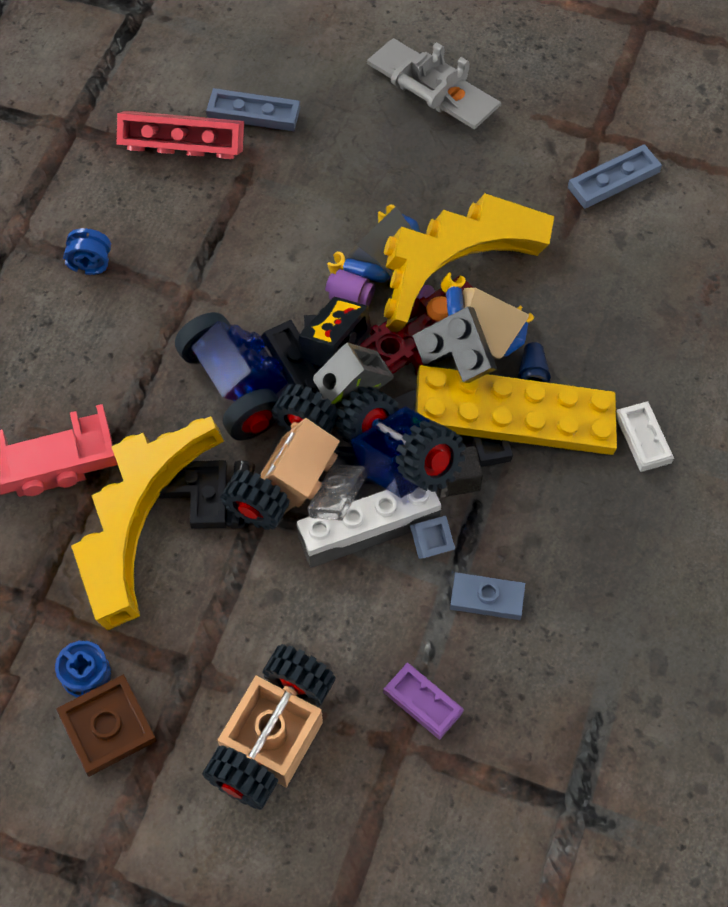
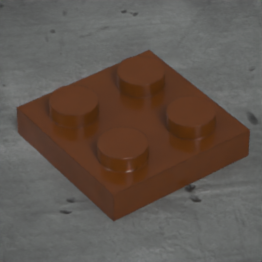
M124 674L56 708L88 777L157 742Z

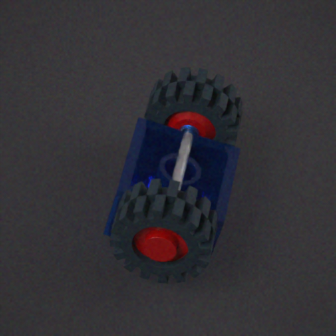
M370 386L368 388L359 387L358 393L355 391L349 393L351 397L349 401L345 398L342 400L341 403L345 407L343 410L338 409L336 413L341 419L335 420L336 426L340 428L337 430L338 434L343 437L342 439L353 446L362 474L396 496L403 498L414 492L418 487L425 491L430 490L431 492L437 491V487L444 489L447 487L446 480L452 483L456 479L453 473L455 471L461 472L462 467L458 463L465 462V455L460 452L466 449L465 444L461 443L463 439L456 432L406 406L401 409L396 407L398 405L396 400Z

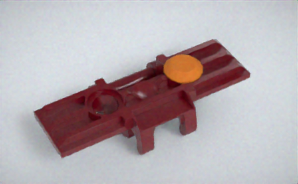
M459 275L458 277H456V278L453 279L452 281H453V282H456V280H457L461 275ZM465 281V284L461 287V289L463 291L464 288L473 287L467 281ZM440 288L427 298L424 296L421 299L416 298L409 320L416 316V320L410 322L397 333L391 332L386 327L387 321L379 326L373 325L371 327V336L365 339L360 346L378 351L392 374L412 362L417 376L419 366L423 365L413 335L448 317L446 293Z

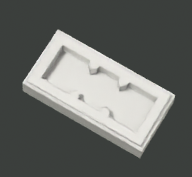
M648 401L616 411L617 421L640 472L672 463L674 459L673 454Z

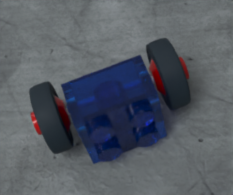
M216 312L202 314L185 324L175 338L177 352L187 363H201L221 396L235 401L223 416V424L228 434L234 440L243 441L257 437L270 429L278 421L272 416L274 414L272 409L278 401L276 393L287 384V381L281 374L283 369L280 364L266 351V345L262 341L261 336L254 331H245L236 324L232 326L224 315Z

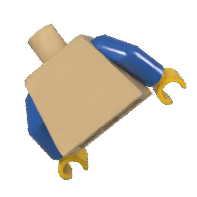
M450 272L441 281V289L446 293L448 316L467 306L473 307L493 359L500 360L525 344L528 323L534 319L532 313L527 314L521 311L523 308L521 305L515 308L477 288H464L462 291L461 287L465 284V277L460 276L456 282H453Z

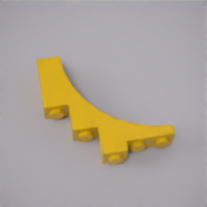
M484 193L477 203L473 202L471 204L467 217L443 210L435 220L431 219L426 234L401 226L394 237L389 236L384 249V255L388 256L386 268L394 270L390 281V288H394L392 298L388 299L384 310V317L388 318L386 327L391 332L397 333L408 323L414 301L425 281L449 262L469 254L491 250L517 251L538 256L550 244L554 216Z
M211 416L205 419H196L187 427L178 431L164 433L153 442H150L145 434L141 433L127 436L120 443L111 446L123 482L109 484L102 488L100 492L91 495L103 532L88 534L80 542L71 545L95 620L107 631L140 616L134 591V561L140 533L149 511L160 495V491L170 483L180 470L200 454L224 442L220 429Z

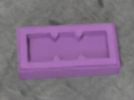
M408 662L383 690L385 695L439 740L464 712L460 705Z

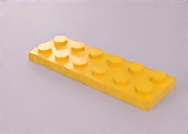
M419 366L415 409V426L419 428L420 422L426 421L429 423L431 420L440 423L458 435L613 455L617 449L615 392L489 374L470 383L462 382L458 370Z

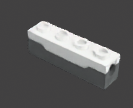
M408 482L297 521L298 539L309 567L312 568L411 533L410 525L440 517L441 503L435 491H425L415 484Z

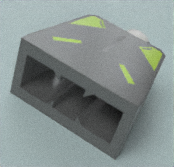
M346 343L313 376V381L320 390L319 393L322 394L321 398H328L332 406L344 408L345 405L341 402L344 398L348 401L351 399L349 396L351 391L358 393L359 387L368 388V386L380 389L391 381L394 376L378 351Z

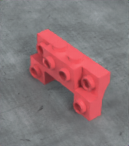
M103 404L96 405L98 414L78 418L76 411L70 412L73 426L71 430L8 445L3 430H0V495L16 491L19 497L36 496L44 490L56 487H71L79 481L86 480L85 473L118 465L111 447L113 446L112 437Z

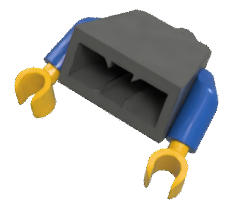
M388 205L386 207V214L381 211L378 212V224L354 246L347 255L348 259L345 260L342 252L337 251L333 254L337 264L327 263L330 274H336L341 269L368 278L371 281L390 285L394 270L386 268L388 258L387 255H384L386 242L389 236L394 237L401 226L420 232L417 221L402 214L394 205Z

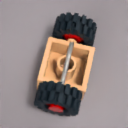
M293 384L288 387L286 386L272 409V413H274L272 416L278 420L279 426L286 427L284 430L287 433L281 438L261 474L255 473L252 475L248 470L244 472L242 470L235 471L220 496L222 504L227 505L226 509L235 512L234 515L236 517H242L245 519L244 522L248 524L253 523L257 528L262 526L265 530H273L277 527L284 513L295 506L299 508L307 498L311 500L317 494L322 485V482L318 479L323 470L327 472L336 461L338 454L334 451L340 442L330 434L335 426V420L339 416L336 414L337 408L330 405L331 401L328 398H321V393L317 391L315 394L312 392V388L307 386L305 389H303L302 385L298 384L296 386Z
M285 644L276 647L262 671L264 678L269 681L257 675L254 677L218 738L219 746L202 773L204 778L210 781L211 785L218 787V790L227 793L234 800L237 799L240 803L248 804L251 808H257L258 810L263 809L277 783L287 788L323 723L322 709L318 707L322 705L336 679L330 669H326V665L322 662L318 663L315 657L312 655L309 657L304 651L300 649L297 651L293 646L287 647Z

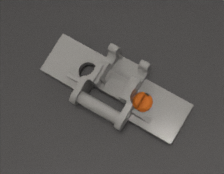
M393 38L367 60L369 66L391 78L393 85L400 86V89L404 91L406 89L427 101L429 107L436 108L438 112H447L474 130L501 106L500 101L466 82L470 65L469 61L460 57L458 68H453L444 62L445 48L437 42L433 45L432 55L428 52L419 54Z

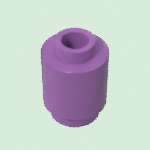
M339 269L336 274H330L325 290L329 292L330 300L335 296L369 307L374 295L375 284L369 283L368 278Z

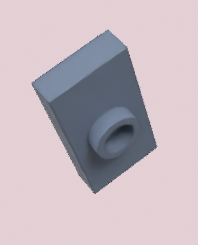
M455 572L450 610L520 620L525 583Z

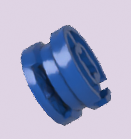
M80 228L71 231L67 236L66 249L63 256L65 265L75 272L78 269L85 270V275H95L104 272L109 262L110 239L105 234L93 229Z
M90 641L70 643L61 650L56 658L55 671L58 680L69 694L77 698L84 695V692L86 694L110 681L111 668L109 661L106 659L102 649L95 643Z

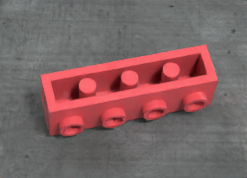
M134 111L117 113V145H127V150L145 151V147L157 148L158 153L174 154L175 150H186V155L205 156V152L216 153L217 158L234 159V155L243 152L244 121Z

